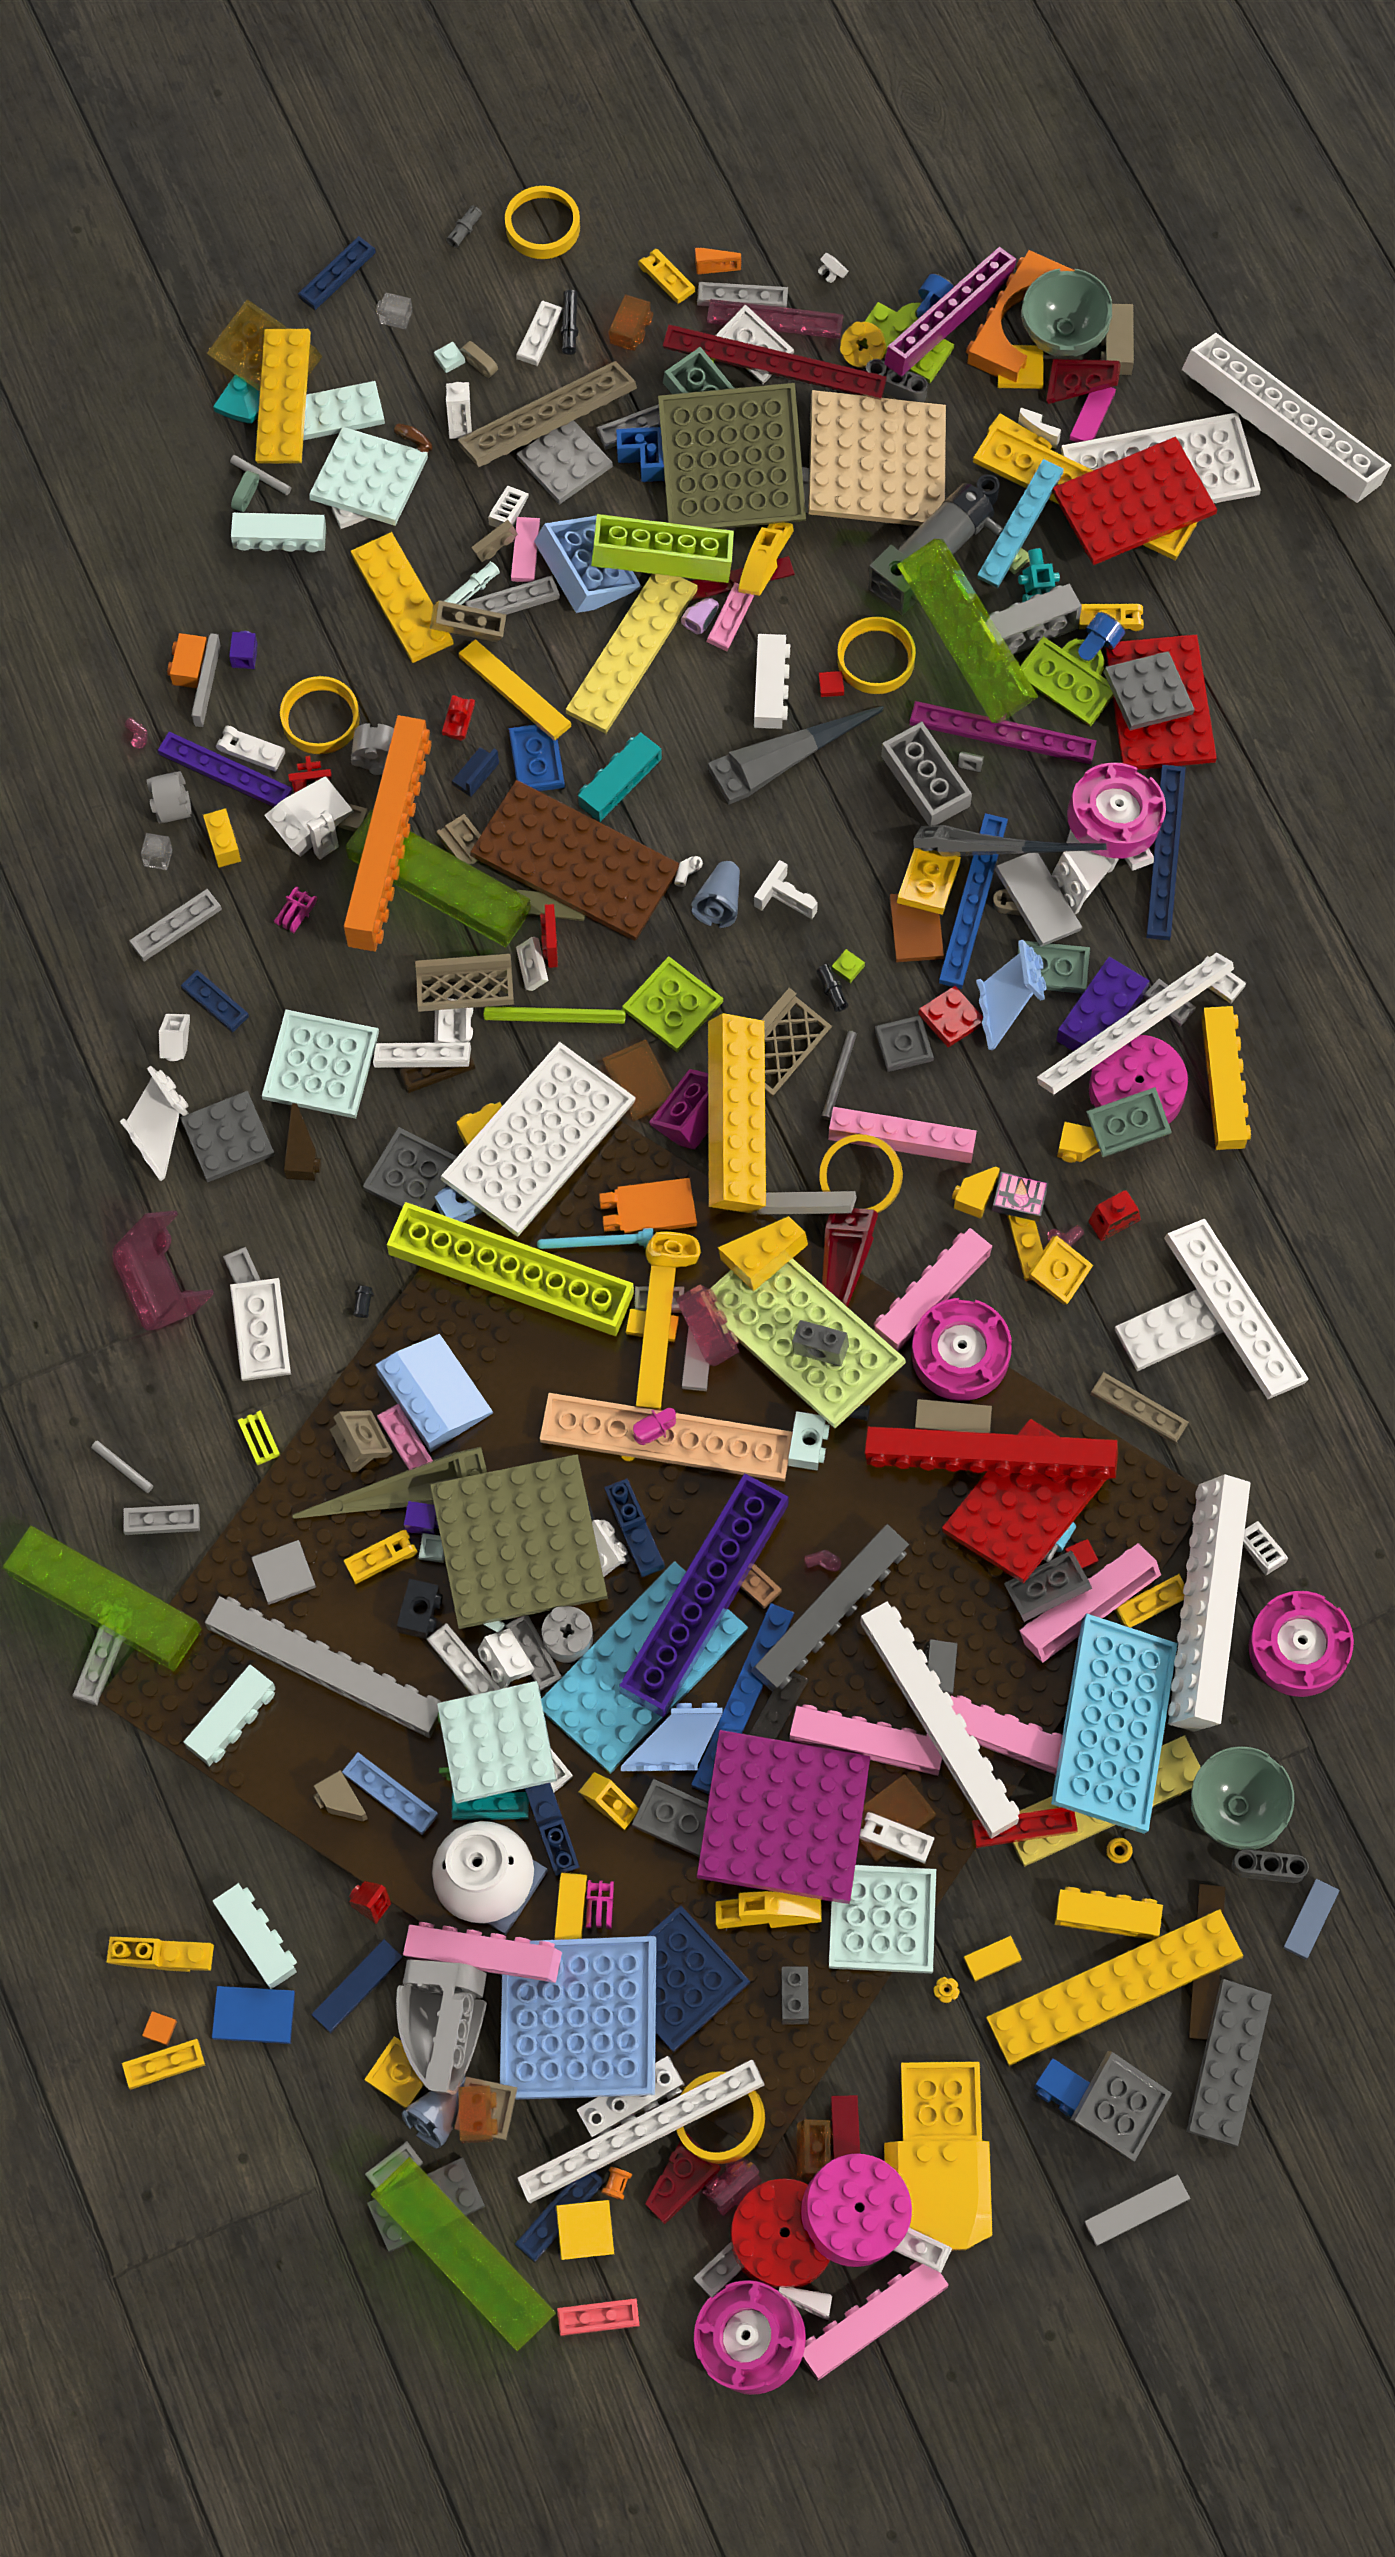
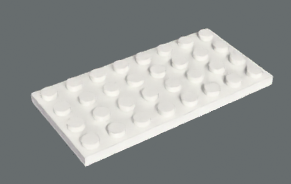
M1238 412L1062 445L1061 447L1063 456L1091 470H1096L1176 436L1214 503L1260 495L1261 491Z
M559 1042L441 1175V1180L518 1237L632 1106L636 1098Z

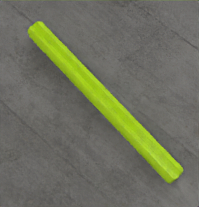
M487 1006L484 1008V1019L623 1024L626 1020V1013L624 1010Z

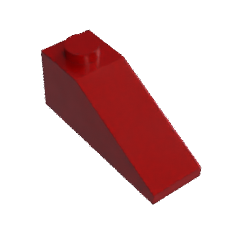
M364 1881L361 1886L357 1885L349 1896L351 1898L349 1901L351 1907L375 1924L378 1923L391 1905L386 1888L381 1884Z

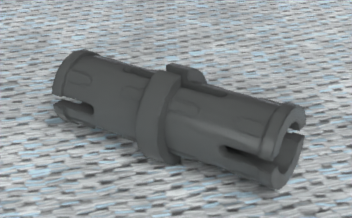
M471 205L462 219H458L456 227L446 238L450 246H453L455 243L454 248H458L465 236L473 231L472 227L482 216V212L478 207L475 208L474 205Z

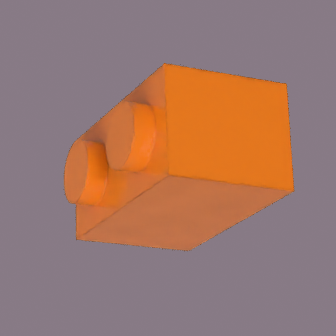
M179 633L177 642L174 641L172 647L173 662H169L167 670L173 685L191 688L198 687L207 646L206 637Z

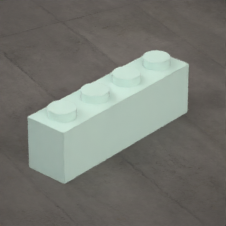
M233 513L231 530L233 548L239 550L261 549L263 551L277 549L289 552L295 550H307L309 552L325 551L326 523L324 515Z
M249 1665L185 1739L184 1744L186 1748L208 1766L213 1762L217 1763L225 1754L224 1749L230 1742L233 1744L240 1737L241 1729L245 1724H250L255 1720L258 1715L257 1710L262 1704L266 1705L272 1700L275 1695L273 1682Z
M238 1883L214 1899L213 1903L269 1988L273 1989L297 1973L293 1966L297 1962L289 1950L284 1952L279 1945L283 1940L275 1929L270 1931L265 1924L269 1919L261 1908L256 1910L251 1903L255 1898L247 1887L242 1889Z

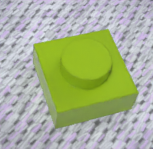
M846 949L832 965L831 969L851 983L865 967V962Z

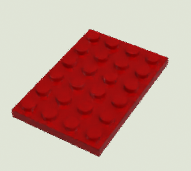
M1176 436L1053 487L1052 492L1093 565L1217 514L1214 502Z
M1197 635L1121 641L1113 650L1105 647L1107 666L1169 651L1195 709L1193 715L1129 731L1117 701L1113 696L1112 700L1123 764L1138 768L1137 770L1162 768V765L1183 766L1216 763L1217 757Z
M1032 1419L1018 1433V1435L1059 1437ZM987 1471L944 1524L942 1532L1024 1584L1106 1480H1100L1096 1477L1077 1479L1062 1475L1057 1477H1049L1044 1474L1026 1476L1021 1473L998 1474Z

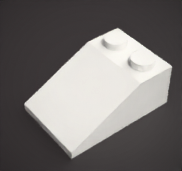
M325 776L283 799L266 813L265 817L288 846L301 857L313 847L310 830L306 825L311 819L316 820L320 817V813L327 810L332 816L336 827L354 811Z

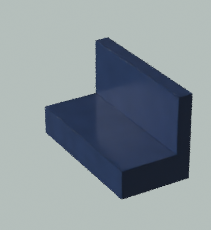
M480 747L452 780V785L472 797L499 764L498 751L493 749L489 753Z

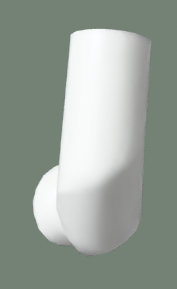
M695 856L680 862L674 884L680 887L686 886L688 875L702 867V859Z

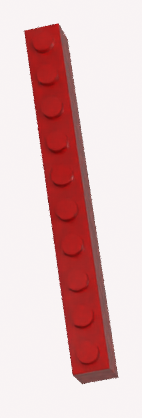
M868 1427L865 1456L867 1465L874 1467L896 1466L901 1469L920 1467L924 1470L937 1468L953 1472L958 1470H971L975 1473L991 1471L998 1474L1021 1473L1026 1476L1044 1474L1049 1477L1062 1475L1077 1479L1096 1477L1100 1480H1107L1109 1478L1116 1479L1118 1444L1117 1440Z

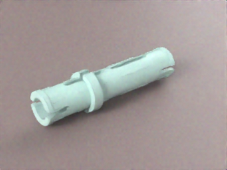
M490 561L477 574L473 573L470 576L471 579L448 597L445 602L462 605L478 590H483L486 584L500 573L498 567Z

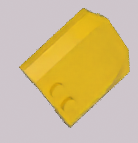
M962 2140L896 2141L884 2143V2161L902 2177L910 2194L912 2217L909 2228L951 2247L952 2250H967L971 2246L973 2247L975 2244L992 2236L989 2142Z

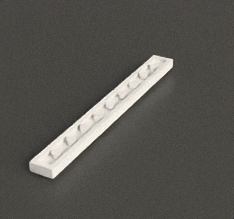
M1215 953L1037 1077L1038 1084L1052 1094H1056L1234 970L1233 962Z
M750 2060L518 2177L527 2201L532 2203L764 2086L754 2061Z

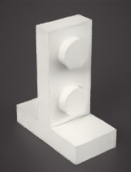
M469 382L446 384L450 439L461 438L472 432Z
M779 860L755 894L754 907L762 911L771 897H774L813 919L817 913L818 902L811 895L797 891L792 884L782 882L787 876V864Z

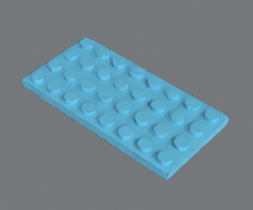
M675 1561L541 1699L544 1714L609 1774L617 1768L663 1719L660 1715L620 1694L619 1685L686 1573ZM727 1609L666 1715L748 1630V1627L730 1610Z
M1087 1613L1082 1618L1051 1804L1143 1834L1149 1831L1178 1643Z

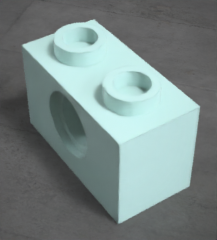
M796 1412L788 1466L818 1470V1464L824 1463L826 1448H821L822 1440L828 1439L830 1425L825 1424V1419L821 1415ZM807 1437H811L816 1441V1443L813 1445H806L804 1444L803 1440Z

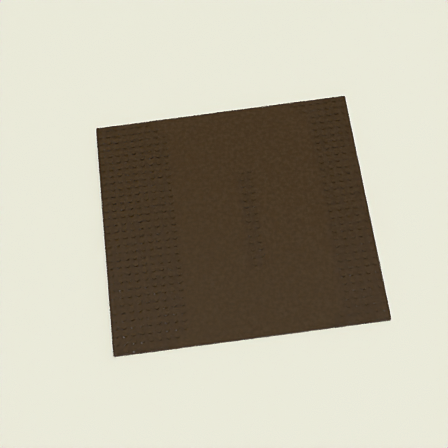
M620 1120L518 1237L485 1212H481L463 1222L633 1283L634 1294L617 1336L421 1267L99 1697L100 1702L362 1883L368 1881L383 1885L387 1890L391 1903L417 1921L433 1924L434 1929L442 1930L443 1926L457 1928L460 1933H466L467 1930L482 1932V1936L490 1937L491 1933L504 1935L486 1923L469 1922L451 1914L439 1901L432 1877L433 1860L444 1839L455 1829L466 1824L487 1821L504 1825L519 1835L526 1843L532 1860L548 1870L507 1935H504L506 1940L515 1941V1937L529 1939L530 1941L555 1940L561 1874L557 1876L554 1874L530 1803L529 1819L452 1820V1782L439 1773V1768L449 1767L440 1723L437 1724L431 1738H428L208 1630L205 1621L219 1596L224 1599L230 1597L237 1600L241 1604L240 1607L246 1610L253 1608L262 1613V1617L269 1621L276 1619L285 1625V1629L291 1632L298 1630L307 1636L306 1639L311 1642L321 1641L329 1646L330 1651L336 1654L338 1651L343 1652L352 1658V1662L358 1665L363 1662L374 1669L373 1672L381 1676L383 1673L388 1674L396 1679L395 1683L403 1687L405 1684L416 1688L419 1691L418 1694L426 1698L430 1695L441 1702L472 1696L429 1644L427 1639L398 1633L397 1623L409 1579L439 1585L440 1594H443L441 1607L436 1609L434 1613V1618H437L434 1632L447 1623L492 1677L487 1665L480 1659L478 1648L484 1637L497 1632L484 1624L459 1629L446 1561L444 1559V1563L419 1560L422 1534L408 1532L411 1545H415L418 1551L416 1555L404 1559L357 1584L353 1581L343 1560L405 1530L404 1520L407 1507L304 1518L292 1517L297 1512L408 1470L377 1418V1415L397 1405V1402L379 1377L376 1364L397 1351L438 1334L444 1339L493 1411V1414L432 1452L429 1451L418 1435L431 1459L434 1461L455 1452L481 1447L488 1473L578 1454L583 1483L594 1519L609 1522L614 1528V1535L627 1549L630 1561L627 1564H620L604 1577L608 1599L571 1606L580 1609L590 1618L593 1631L592 1646L674 1561L687 1572L743 1475L641 1458L625 1461L621 1455L540 1442L549 1393L636 1407L643 1337L627 1335L626 1329L630 1309H635V1287H649L651 1264L646 1258V1248L639 1246V1243L549 1249L537 1247V1241L540 1239L624 1235V1231L620 1230L604 1232L603 1216L618 1215L617 1207L601 1209L599 1194L615 1193L614 1190L618 1189V1187L690 1178L697 1226L653 1232L654 1235L656 1232H676L691 1235L698 1240L701 1251L696 1264L676 1267L674 1287H684V1313H671L673 1316H679L675 1342L668 1341L661 1411L672 1408L678 1414L793 1432L796 1412L820 1415L701 1308L697 1302L700 1297L731 1270L721 1261L718 1247L775 1223L778 1220L768 1214H758L757 1211L745 1213L709 1207V1177ZM807 1239L808 1245L792 1259L822 1284L824 1249ZM860 1273L848 1308L874 1331V1322L881 1314L886 1315L890 1311L891 1304L898 1296ZM690 1317L714 1319L707 1391L682 1389ZM913 1335L898 1351L905 1358L906 1363L861 1404L870 1405L868 1421L847 1417L834 1428L825 1420V1424L830 1426L828 1439L822 1440L821 1448H826L824 1463L818 1464V1470L787 1466L785 1482L753 1477L789 1497L788 1507L754 1563L782 1589V1592L771 1603L794 1612L788 1630L886 1524L909 1545L904 1550L907 1555L898 1564L893 1562L888 1567L891 1572L882 1582L876 1580L871 1585L874 1588L873 1592L865 1600L860 1597L855 1603L858 1608L848 1618L844 1615L838 1621L841 1626L832 1636L827 1633L822 1638L825 1642L824 1645L816 1653L809 1652L805 1657L808 1662L798 1672L794 1669L789 1674L792 1679L782 1690L777 1687L772 1692L767 1686L763 1685L742 1734L791 1742L789 1739L796 1707L811 1705L816 1707L817 1711L825 1713L828 1710L837 1711L842 1714V1717L852 1719V1716L865 1718L868 1723L877 1724V1722H884L890 1724L891 1728L898 1730L910 1728L915 1730L916 1734L926 1736L927 1732L860 1623L863 1614L885 1602H888L891 1608L893 1606L896 1607L901 1616L900 1623L904 1629L908 1628L911 1631L915 1640L912 1643L917 1650L921 1649L924 1653V1645L930 1639L957 1643L953 1693L949 1694L950 1697H966L971 1700V1704L979 1707L981 1705L989 1706L995 1710V1713L1002 1716L1005 1714L1015 1716L1019 1719L1018 1722L1025 1725L1029 1723L1036 1724L1043 1729L1042 1731L1051 1735L1065 1716L1079 1636L1042 1663L1025 1646L1019 1631L1041 1614L1025 1622L1023 1621L1004 1584L1014 1579V1577L942 1532L944 1524L987 1471L982 1473H975L971 1470L953 1472L937 1468L924 1470L920 1467L901 1469L896 1466L874 1467L867 1465L865 1449L868 1427L915 1429L918 1399L992 1406L990 1433L1018 1435L1026 1423L1032 1419L1059 1437L1117 1440L1116 1479L1109 1478L1104 1482L1073 1521L1076 1529L1061 1552H1055L1051 1559L1053 1560L1065 1554L1066 1548L1088 1539L1099 1562L1083 1570L1087 1579L1096 1575L1107 1564L1115 1561L1126 1550L1131 1549L1136 1544L1142 1546L1157 1561L1161 1572L1193 1524L1192 1517L1197 1501L1195 1494L1198 1486L1010 1367H1008L1000 1384L980 1398L956 1401L935 1394L922 1383L915 1372L912 1362ZM371 1410L392 1453L385 1458H373L359 1471L351 1472L330 1431L337 1424L334 1416L339 1412ZM807 1437L803 1440L804 1444L806 1445H813L816 1443V1441L811 1437ZM628 1479L665 1565V1569L641 1577L637 1565L632 1559L604 1489L606 1486ZM436 1529L435 1535L440 1536L439 1529ZM299 1540L316 1588L269 1605L251 1557ZM400 1544L393 1546L396 1552L402 1549ZM1043 1559L1038 1566L1047 1563V1561ZM1154 1581L1148 1584L1146 1587H1144L1130 1599L1149 1590ZM742 1588L738 1590L728 1610L748 1627V1630L679 1703H692V1708H702V1703H717V1708H722L723 1714L770 1604L763 1609ZM419 1605L415 1608L414 1612L423 1614L428 1608L424 1605ZM552 1610L528 1615L542 1641V1625ZM1115 1610L1102 1618L1122 1625ZM510 1618L501 1620V1622L507 1624L515 1619ZM567 1631V1633H563L564 1638H567L568 1635H572L570 1631ZM552 1658L561 1677L578 1661L563 1663ZM251 1665L273 1682L275 1695L268 1704L265 1705L263 1703L257 1710L258 1715L252 1723L245 1724L237 1741L233 1744L230 1742L224 1749L225 1754L217 1763L213 1762L208 1766L186 1748L184 1741L246 1668ZM530 1674L511 1681L508 1687L531 1683L534 1680ZM554 1685L540 1691L541 1699ZM671 1711L611 1774L544 1714L550 1748L573 1775L571 1780L554 1792L580 1866L565 1873L587 1875V1887L588 1880H591V1883L603 1881V1883L610 1884V1881H614L611 1929H606L607 1905L603 1906L602 1927L596 1928L597 1905H592L591 1928H586V1887L582 1939L647 1936L681 1905L749 1979L750 1984L674 2053L655 2033V2063L667 2056L671 2059L685 2086L680 2088L683 2092L693 2080L704 2074L728 2072L753 2060L764 2082V2086L755 2091L763 2103L765 2124L761 2138L752 2150L761 2157L768 2158L893 1972L829 1968L832 1901L821 1900L822 1922L771 1928L769 1923L718 1929L716 1925V1901L739 1899V1893L765 1892L769 1890L696 1878L700 1857L632 1827L635 1817L625 1830L595 1809L579 1793L580 1789L595 1772L610 1779L638 1808H640L653 1779L708 1803L709 1794L691 1787L698 1770L621 1771V1765L671 1715ZM711 1736V1738H710V1740H709V1742H708V1744H707V1746H706V1749H705V1751H704V1753H703V1755H702V1757H701V1759H700V1761H699V1763H698V1768H699V1766H700V1764H701V1762H702V1759H703V1757H704V1755H705V1752H706V1750H707V1748H708V1746H709V1743H710V1741H711V1739H712V1736ZM980 1746V1749H978L982 1758L987 1757L993 1767L991 1773L996 1780L1000 1779L1007 1791L1004 1794L1009 1799L1031 1765ZM359 1753L436 1811L438 1816L425 1833L421 1835L345 1777L368 1818L365 1821H359L328 1813L325 1806L320 1809L313 1797L317 1793L314 1785L340 1770L342 1772L355 1755ZM943 1759L938 1776L870 1760L860 1829H864L866 1824L864 1819L866 1814L870 1812L934 1837V1841L924 1864L859 1838L856 1865L936 1869V1909L976 1849L972 1821L979 1820ZM523 1788L510 1792H526V1790ZM875 1826L873 1833L880 1835L883 1828ZM508 1857V1864H514V1859L512 1857ZM476 1859L473 1862L475 1867H479L482 1864L481 1859ZM445 1862L443 1864V1869H446ZM591 1891V1896H598L599 1891ZM602 1891V1897H610V1891ZM782 1967H808V2024H782ZM746 2094L703 2117L742 2143L751 2130L754 2110L751 2099Z

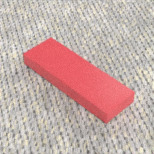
M636 2298L557 2308L560 2336L639 2326Z

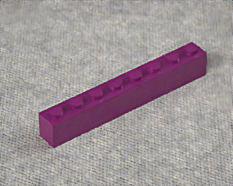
M998 247L888 345L884 364L902 377L1007 282L1011 273L1013 274L1017 259Z

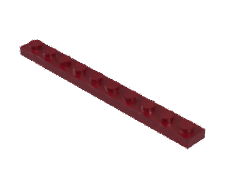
M669 324L663 343L664 349L684 354H690L701 347L708 357L714 361L878 400L882 399L887 381L886 376Z

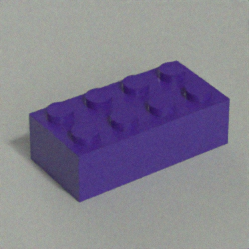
M1108 957L1058 1029L1056 1041L1072 1051L1077 1050L1136 1009L1148 990L1150 980L1113 958Z

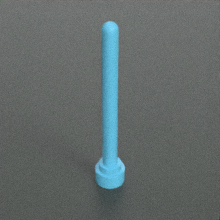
M644 1228L643 1231H638V1234L540 1239L537 1241V1247L549 1249L639 1243V1246L646 1248L654 1234L653 1228Z

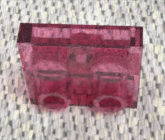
M744 2158L728 2163L725 2167L726 2171L720 2177L715 2176L710 2179L705 2185L706 2189L702 2192L710 2202L718 2206L716 2209L722 2216L736 2204L739 2206L742 2199L762 2182L758 2175L760 2171L753 2163Z

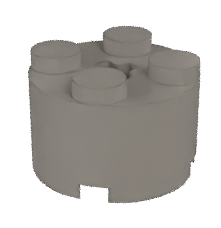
M370 724L358 726L355 729L351 764L368 769L374 775L383 774L394 728L384 724H378L377 728L370 727Z
M180 771L147 779L149 792L153 794V799H150V806L152 812L156 813L159 824L191 817L190 797L183 785L186 783Z
M571 1606L556 1607L545 1618L542 1625V1638L546 1650L553 1659L563 1663H572L580 1659L592 1647V1624L590 1618L580 1609ZM567 1631H570L572 1633V1635H568L567 1638H564L563 1633H567Z

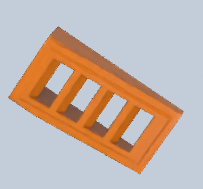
M695 248L697 274L741 270V253Z

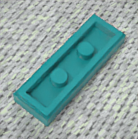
M505 1792L461 1803L455 1802L454 1793H452V1820L529 1819V1800L526 1792Z

